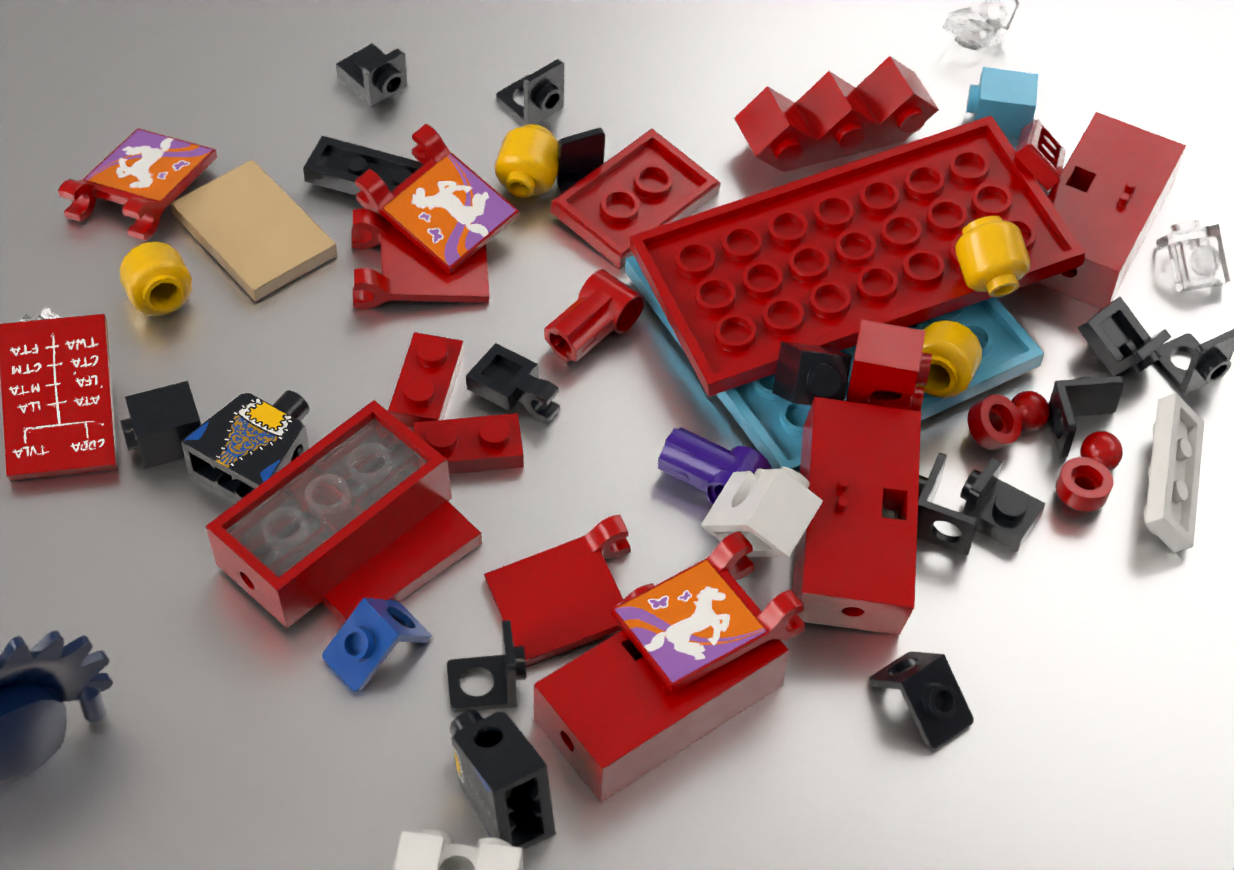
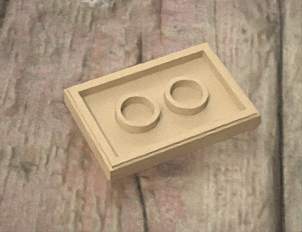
M253 159L171 203L173 215L255 302L337 256L336 243Z

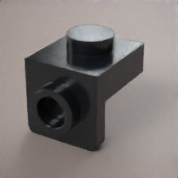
M1121 296L1111 301L1078 327L1080 333L1112 376H1116L1130 367L1133 368L1136 374L1143 371L1162 357L1157 348L1171 338L1166 329L1150 337Z

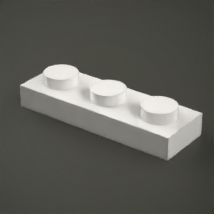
M1173 393L1159 398L1157 401L1156 421L1152 428L1154 440L1152 459L1148 467L1149 487L1147 505L1144 508V519L1148 529L1154 535H1157L1171 550L1179 552L1194 547L1204 421L1177 393Z

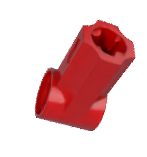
M604 269L598 270L586 280L580 290L578 300L544 328V339L549 343L553 353L566 363L571 360L577 362L613 330L618 334L629 330L640 317L644 309L645 299L641 294Z

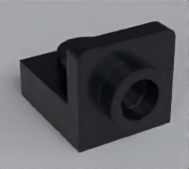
M371 43L336 63L337 78L371 107L397 94L401 89L408 86L406 55L398 48L385 54Z
M992 457L982 472L974 469L967 478L960 493V498L966 500L963 514L978 520L977 531L1018 552L1041 518L1046 503L998 479L1003 462Z

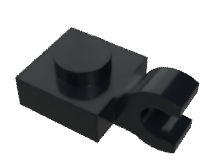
M497 343L490 348L465 376L467 390L507 410H510L517 401H520L532 416L546 423H549L560 410V405L552 402L559 393V388L547 380L539 379L538 364Z

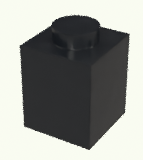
M781 341L772 393L791 403L812 405L814 397L845 401L852 356L829 347Z
M188 381L126 396L125 400L130 418L120 420L128 451L139 449L144 469L184 459L181 441L201 425Z

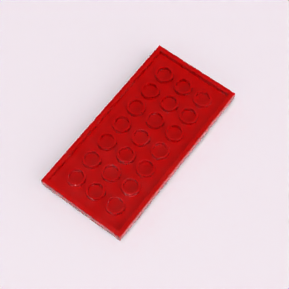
M992 116L630 236V249L708 397L775 374L781 341L829 347L841 351L857 345L861 319L909 327L992 298L988 292H978L966 285L956 256L955 245L963 235L962 230L966 225L977 219L987 216H999L1002 218V221H1010L1020 229L1030 257V270L1018 281L1019 288L1083 266L1086 254L1036 179L1014 155L1015 149Z

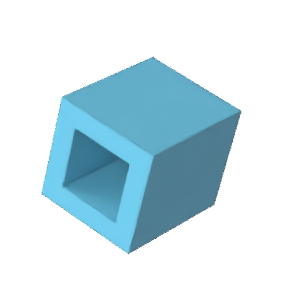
M982 67L979 85L970 84L966 112L974 113L973 121L992 116L1006 137L1019 139L1022 129L1034 118L1037 105L1039 74Z

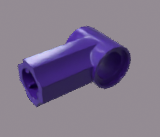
M682 427L673 429L665 440L662 452L658 457V469L705 491L706 497L712 505L733 472L750 471L754 474L757 469H772L769 461L753 448L736 446L730 451Z

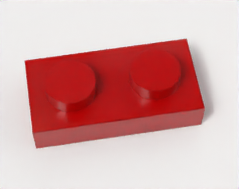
M414 332L388 412L410 428H414L413 422L444 420L464 356V341Z
M518 413L413 422L414 433L447 459L449 474L524 468V454Z

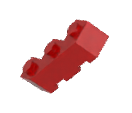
M889 56L856 87L828 71L796 102L767 86L734 119L755 157L782 172H787L903 142L913 133L919 131L925 122L939 111V108L917 74Z

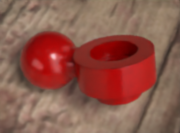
M1023 391L1015 395L1012 400L1003 395L992 394L971 406L967 422L971 435L979 445L988 450H998L1015 442L1019 438L1021 431L1033 432L1042 428L1049 419L1050 408L1047 400L1035 391Z
M1097 431L1088 435L1081 444V457L1068 460L1061 468L1056 481V492L1063 503L1075 510L1091 512L1102 508L1113 488L1114 481L1110 471L1115 469L1121 462L1123 447L1120 440L1114 434L1107 431Z

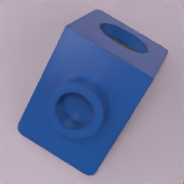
M363 598L323 651L322 658L351 690L361 691L398 642L427 643L432 635L399 601ZM391 615L397 617V618H398L399 620H401L407 627H405V626H403L402 624H400L399 622H397Z

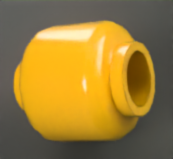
M534 124L517 127L509 131L503 139L495 162V175L500 183L511 194L521 198L540 196L549 192L556 181L559 170L557 139L548 129Z
M999 216L983 217L966 225L962 230L963 235L955 245L956 256L966 285L978 292H988L990 297L1005 296L1017 290L1020 286L1018 281L1030 270V257L1018 226L1010 221H1002V218Z
M157 241L142 243L132 248L121 263L120 281L133 307L143 314L154 317L169 315L179 310L188 301L192 292V277L179 252L170 245Z
M948 320L933 322L923 329L925 330L922 352L932 354L927 385L916 384V386L925 387L924 392L931 396L940 398L954 397L965 391L971 383L981 363L982 347L978 337L968 327Z

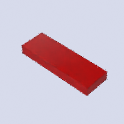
M1034 118L1022 129L1014 155L1048 192L1061 181L1066 150L1039 119L1036 120Z
M447 500L326 593L322 603L344 625L363 598L401 602L482 544V533Z

